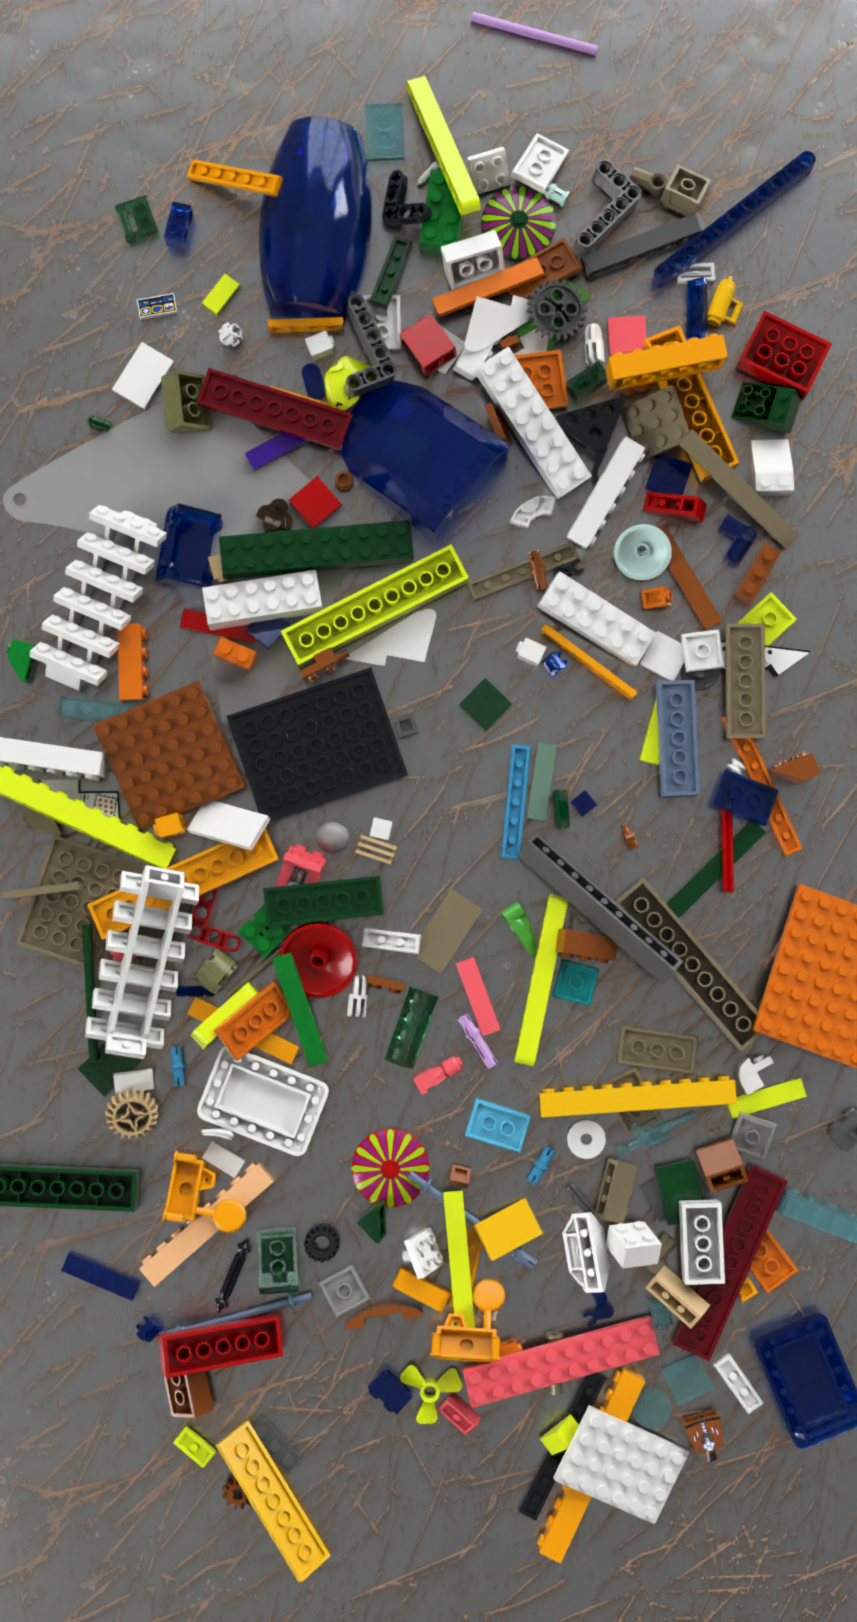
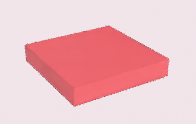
M645 316L607 318L609 356L618 352L627 354L634 349L644 350L642 345L647 338Z

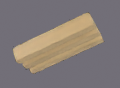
M361 835L355 853L391 865L397 847ZM363 840L392 849V852L390 853L364 844ZM361 847L390 856L389 860L369 854L367 852L361 851L360 849Z

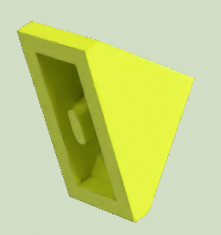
M569 1414L544 1434L540 1440L551 1455L567 1450L579 1424Z

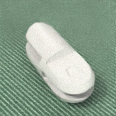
M596 323L589 324L585 328L587 366L605 362L602 332L600 326Z
M356 975L353 978L352 993H349L347 1017L352 1016L354 998V1017H359L362 999L361 1016L366 1018L368 995L365 994L366 977L363 975L360 979V987L359 976Z

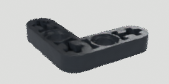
M400 170L393 171L389 177L382 218L391 226L425 223L431 218L432 210L425 203L404 204L408 177ZM398 194V198L392 202L393 196ZM410 210L409 216L404 218V214Z

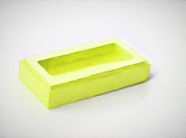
M224 274L202 304L218 316L240 288V284L227 274Z

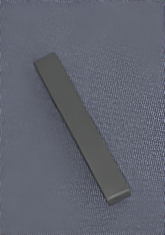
M695 213L591 252L582 257L580 261L587 278H592L704 235L707 229L701 214Z

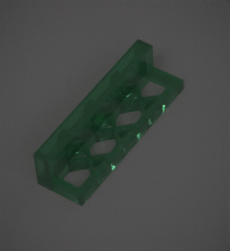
M414 987L409 988L384 1060L413 1070L438 996ZM418 993L420 994L418 1001L414 1004V994ZM411 1012L412 1018L407 1022V1014ZM405 1030V1038L401 1041L400 1034ZM396 1049L399 1050L397 1060L392 1058Z

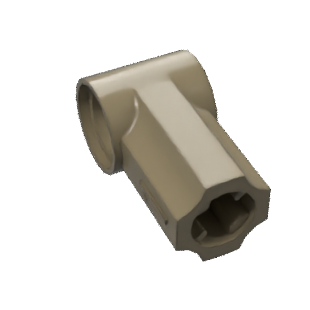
M634 167L630 176V180L639 188L649 191L654 197L662 196L667 183V179L662 173L653 174ZM660 183L662 186L656 187L653 184Z
M665 1233L658 1239L662 1244L658 1264L645 1266L653 1274H656L663 1267L664 1260L677 1246Z

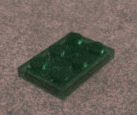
M106 1042L98 1049V1061H89L88 1058L78 1068L104 1097L115 1088L113 1073L132 1071L143 1060L105 1053Z

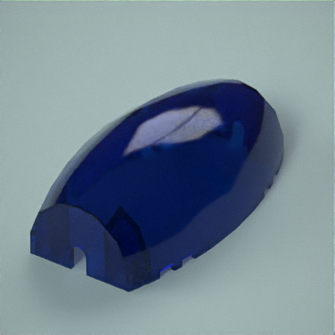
M308 116L293 120L289 125L269 169V174L279 175L283 180L277 197L263 194L259 223V257L263 290L270 316L302 318V313H310L313 318L343 317L345 322L348 317L346 313L348 299L351 295L357 294L360 289L370 250L373 202L369 166L361 134L352 125L334 118Z

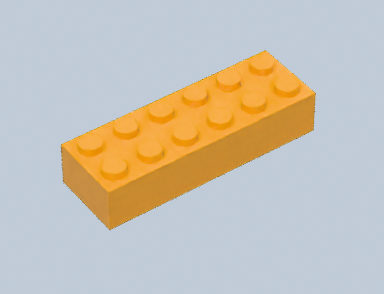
M710 334L703 339L694 337L688 339L687 342L679 343V341H674L667 346L654 345L647 350L634 349L627 354L622 352L614 353L609 357L605 369L609 389L614 391L720 370L728 358L724 335Z

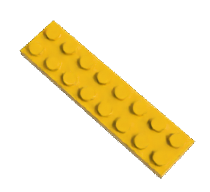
M244 1421L215 1446L297 1581L303 1582L330 1557V1554L250 1422Z

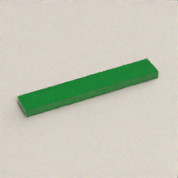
M288 952L273 957L272 961L309 1067L328 1062V1057L292 953Z

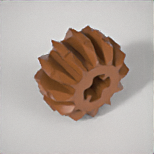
M234 1475L233 1480L227 1478V1484L222 1487V1490L225 1491L222 1494V1498L227 1499L226 1505L233 1503V1509H236L237 1505L241 1509H244L245 1504L250 1505L251 1503ZM236 1489L237 1491L241 1489L242 1494H240V1492L239 1494L235 1493Z

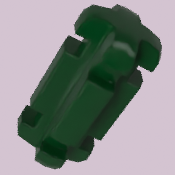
M94 415L88 418L87 424L89 426L92 425V427L100 430L105 429V432H108L111 428L110 421L107 422L105 419L97 416L95 418Z

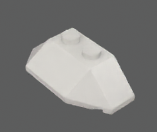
M591 1212L574 1213L571 1215V1219L562 1233L569 1272L583 1287L582 1289L585 1293L604 1292L610 1270L604 1227Z

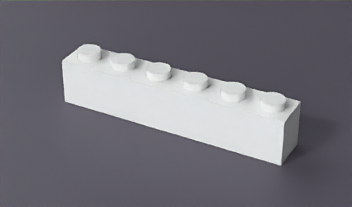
M626 436L622 439L565 538L583 549H586L588 546L592 547L597 538L594 535L597 530L601 531L606 523V520H604L607 513L611 514L616 506L614 503L616 497H621L626 487L623 485L626 480L630 481L635 473L633 468L636 463L640 464L643 460L645 447Z

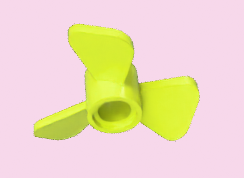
M414 1365L407 1366L400 1375L402 1383L420 1389L423 1403L416 1416V1421L419 1424H433L437 1421L438 1415L435 1401L438 1400L440 1392H459L462 1389V1382L455 1368H449L437 1381L433 1378L424 1380ZM427 1387H433L436 1391L433 1394H427L424 1390Z

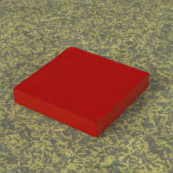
M318 476L289 499L292 506L311 528L319 526L342 506L341 502Z

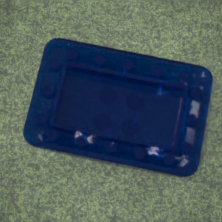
M820 1312L812 1313L759 1335L754 1340V1349L792 1441L798 1448L805 1449L857 1427V1389L829 1321L824 1314Z

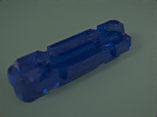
M178 986L176 990V995L182 997L185 995L187 997L214 996V993H211L203 986Z

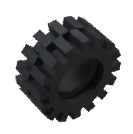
M317 1225L308 1231L304 1247L310 1259L313 1258L315 1262L320 1261V1263H324V1261H330L331 1258L335 1257L340 1245V1239L336 1230L334 1231L331 1226ZM319 1236L326 1237L330 1243L328 1249L324 1251L318 1250L314 1245L315 1239Z

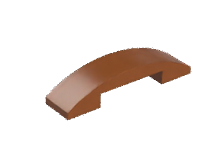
M405 1303L374 1305L350 1317L345 1322V1330L365 1327V1318L401 1312L403 1313L404 1320L423 1317V1309Z

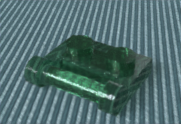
M146 195L115 206L116 213L120 216L126 234L125 240L127 243H133L137 239L158 233ZM130 209L138 229L134 232L126 214V211Z

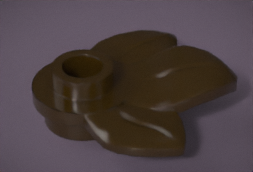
M274 499L270 504L261 506L256 514L258 519L264 520L263 527L265 532H275L279 527L283 531H288L292 528L293 518L288 513V504L283 499ZM277 505L282 506V509L280 511L275 510V507Z

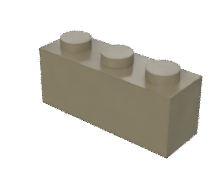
M608 1158L594 1213L595 1216L606 1221L624 1223L638 1166L629 1162Z

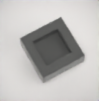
M413 713L394 719L400 738L418 733Z

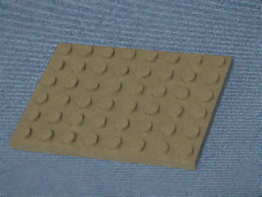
M53 835L36 887L81 882L83 890L32 896L16 945L84 967L82 925L92 924L94 971L99 972L101 959L115 960L112 959L114 956L110 954L111 951L106 950V939H101L87 904L120 889V875L122 871L142 874L146 865ZM184 903L180 905L178 912L190 914L192 904ZM139 926L137 935L162 939L165 930ZM173 932L171 941L180 942L183 933ZM138 956L130 964L155 968L158 959ZM166 961L164 969L171 970L173 962Z

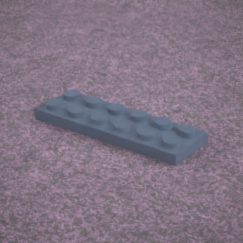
M695 680L656 681L661 796L700 795Z

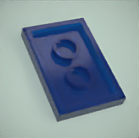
M725 769L711 805L766 826L779 790Z

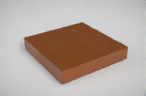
M492 403L484 405L498 441L506 447L512 445V439L498 408Z

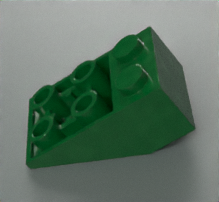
M743 382L732 418L772 431L791 433L802 398L798 391L793 388Z

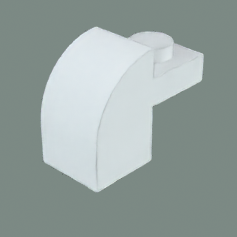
M760 1054L753 1058L754 1062L745 1057L739 1062L736 1069V1079L744 1094L749 1095L764 1086L757 1072L774 1063L769 1055L764 1056V1054Z

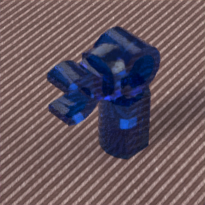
M605 1291L591 1293L595 1303L600 1306L596 1307L594 1311L586 1310L583 1313L584 1318L587 1316L593 1317L588 1322V1327L594 1326L597 1320L611 1318L614 1314L613 1304L607 1301L608 1297Z

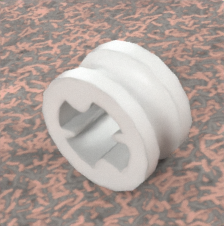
M732 759V763L728 764L727 768L737 776H741V772L745 771L746 767L736 759Z

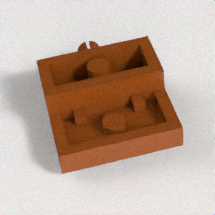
M331 647L313 655L316 663L299 672L304 682L311 684L320 679L319 676L325 673L329 675L337 671L338 663L350 656L347 650L334 655Z

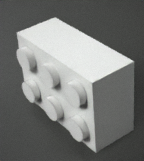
M495 230L441 247L445 276L451 290L505 270L502 245Z

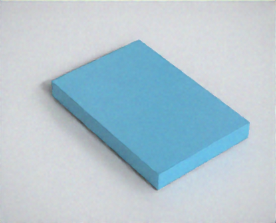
M476 1098L465 1136L521 1153L532 1116Z

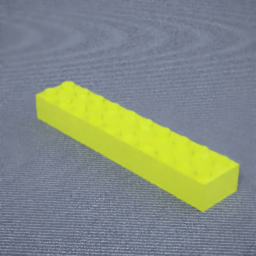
M451 544L282 630L281 633L299 668L315 661L313 655L331 647L332 651H335L468 583L469 577Z

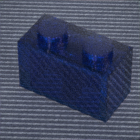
M385 1365L368 1383L369 1393L375 1399H381L384 1402L383 1406L391 1413L394 1411L398 1414L413 1397V1391L402 1383Z

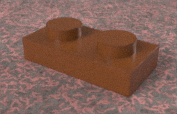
M368 975L366 982L370 983L371 988L381 990V987L384 986L389 988V992L400 994V991H405L406 983Z

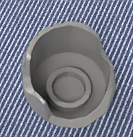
M328 822L318 829L316 841L318 846L325 852H339L347 847L349 832L339 823Z

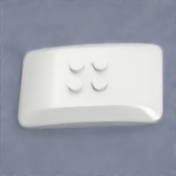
M223 1047L210 1074L199 1102L197 1113L201 1119L291 1155L301 1156L308 1148L329 1089L326 1083L249 1052L236 1061L228 1049Z

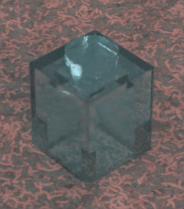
M658 1299L648 1300L653 1328L656 1327L658 1330L667 1329L669 1325H673L671 1311Z

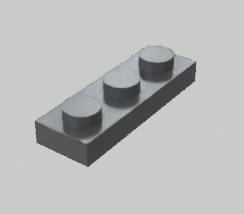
M263 1415L251 1425L267 1452L287 1473L302 1460L303 1457Z

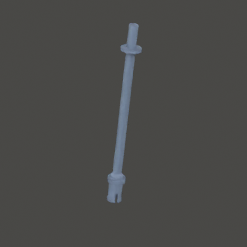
M413 1171L409 1172L407 1178L421 1187L419 1193L422 1194L426 1191L444 1204L443 1193L430 1185L432 1179L428 1178L425 1181ZM464 1210L465 1220L467 1222H469L473 1226L476 1223L480 1222L477 1218H475L473 1215ZM521 1246L510 1251L512 1260L515 1262L519 1261L530 1271L535 1267L532 1264L536 1265L538 1262L537 1259L526 1253L525 1249Z
M309 1292L293 1297L292 1293H289L288 1299L188 1327L177 1325L176 1328L161 1331L159 1334L250 1318L289 1306L292 1310H295L296 1304L313 1300L312 1294Z

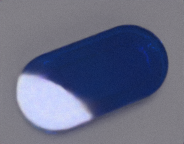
M308 363L302 368V377L307 395L310 398L322 400L326 393L320 368L314 363Z

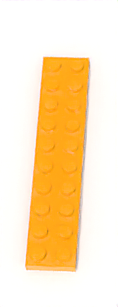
M265 828L252 851L222 842L166 869L184 872V882L199 885V896H202L278 861L279 857ZM118 890L87 904L102 940L106 939L108 930L123 932L132 925L112 921L115 900L135 904L139 895ZM146 896L144 906L169 910L172 901Z

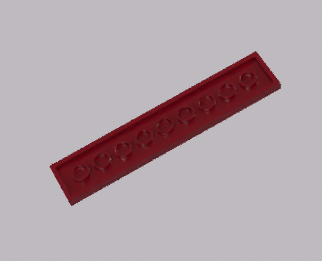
M750 1164L747 1171L749 1181L742 1183L723 1226L725 1284H698L695 1292L710 1306L691 1329L682 1321L672 1342L673 1345L707 1361H710L788 1180L753 1164Z

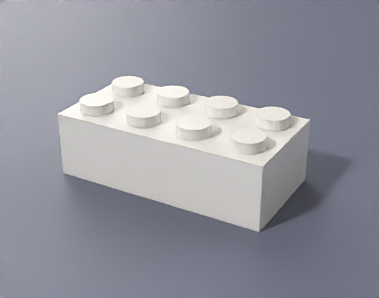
M718 1199L679 1201L682 1281L685 1285L725 1284L721 1202Z

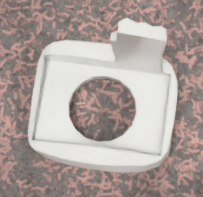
M215 1125L205 1126L201 1130L203 1136H218L231 1141L235 1136L230 1130Z

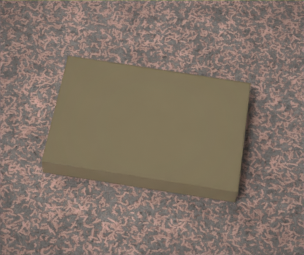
M635 1066L601 1084H613V1088L621 1087V1083H632V1086H640V1082L644 1081ZM657 1109L615 1112L627 1136L662 1120Z

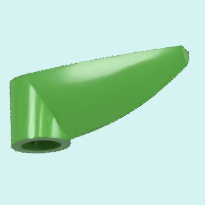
M515 902L502 911L501 915L531 957H534L536 955V944L532 927L523 908L518 902Z

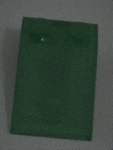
M296 1227L257 1230L260 1295L299 1292Z

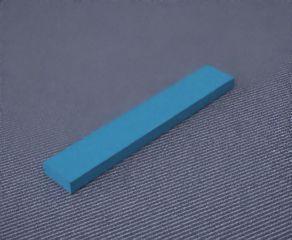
M512 744L501 859L520 860L517 855L522 846L531 746Z

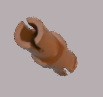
M532 550L528 552L532 567L530 571L534 575L536 589L540 590L541 587L542 590L548 587L544 572L546 568L542 564L540 550H536V552Z

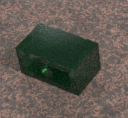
M598 361L567 381L566 389L575 403L607 383L606 370Z

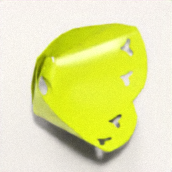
M348 356L341 357L325 374V393L328 405L336 408L337 402L342 403L343 405H339L337 409L344 411L356 403L359 396L350 397V400H348V396L344 393L346 379L349 375L369 368L371 365ZM366 377L367 380L369 379L370 381H374L373 378ZM349 384L352 388H357L355 384Z

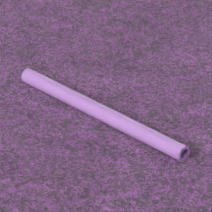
M472 13L471 22L596 56L598 49L596 45L484 14Z

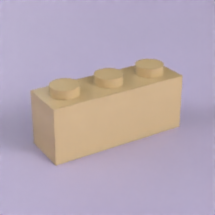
M665 1265L645 1287L690 1329L699 1321L710 1306Z

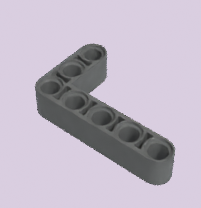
M602 160L597 164L593 174V181L614 200L577 236L573 250L576 255L581 257L588 255L635 209L641 197V189L607 160Z
M353 294L349 297L346 313L372 366L347 377L344 393L352 398L392 383L397 373V366L364 298L359 294ZM352 304H356L359 308H354ZM359 321H365L367 324L363 325ZM368 337L373 338L375 341L368 340ZM375 354H380L383 358H378ZM383 371H389L391 375H387ZM366 377H371L374 381H369ZM353 383L357 388H352L349 384Z

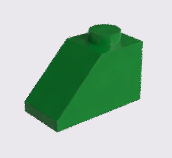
M12 639V642L7 646V658L20 681L28 684L35 663V659L30 657V650L36 645Z

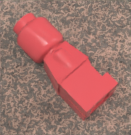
M459 1056L456 1058L450 1057L442 1062V1066L428 1068L413 1077L422 1095L428 1092V1088L438 1085L447 1076L452 1077L461 1072L464 1064Z

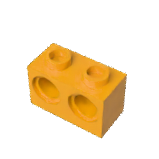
M179 813L155 819L156 824H153L156 836L159 835L164 840L188 834L183 815Z

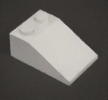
M788 439L750 440L752 489L759 496H790L794 491V471Z

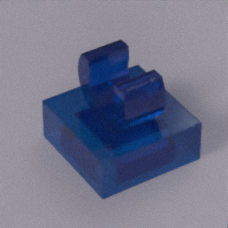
M556 650L542 661L552 677L564 669L568 663L567 660L563 661L560 655L562 652H556Z
M144 1316L143 1318L146 1323L144 1326L136 1325L139 1330L136 1335L140 1340L151 1342L163 1329V1326L159 1322Z

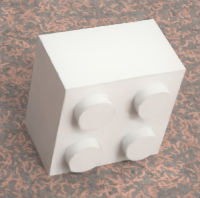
M644 1221L626 1224L619 1223L609 1226L606 1247L622 1268L658 1264L662 1244Z

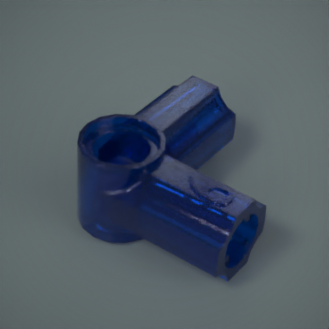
M728 514L719 529L736 540L725 557L739 565L755 542L757 531L754 527L747 526ZM749 532L753 538L745 540L743 534Z

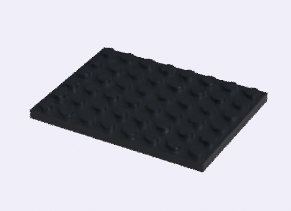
M371 667L226 716L258 812L267 815L270 818L269 823L408 776Z

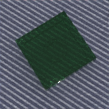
M486 678L459 704V707L485 732L512 706V703Z

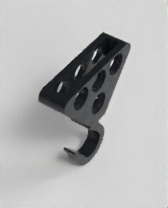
M620 397L559 414L555 418L568 438L594 456V464L591 471V480L594 485L599 480L598 469L608 450V443L624 406V400ZM603 407H610L612 414L606 415L603 412ZM585 412L593 413L594 419L587 420ZM573 417L576 420V424L571 426L567 423L566 419ZM590 431H598L599 438H592Z

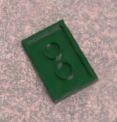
M694 1159L655 1167L668 1226L680 1223L679 1201L703 1200Z

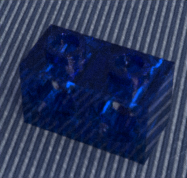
M172 202L164 234L167 246L185 250L194 216L191 205Z

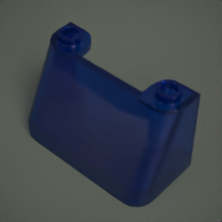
M180 503L168 509L163 531L167 532L166 539L160 546L155 580L157 582L198 589L212 586L213 576L208 571V557L211 554L213 536L218 531L220 532L223 526L222 514Z

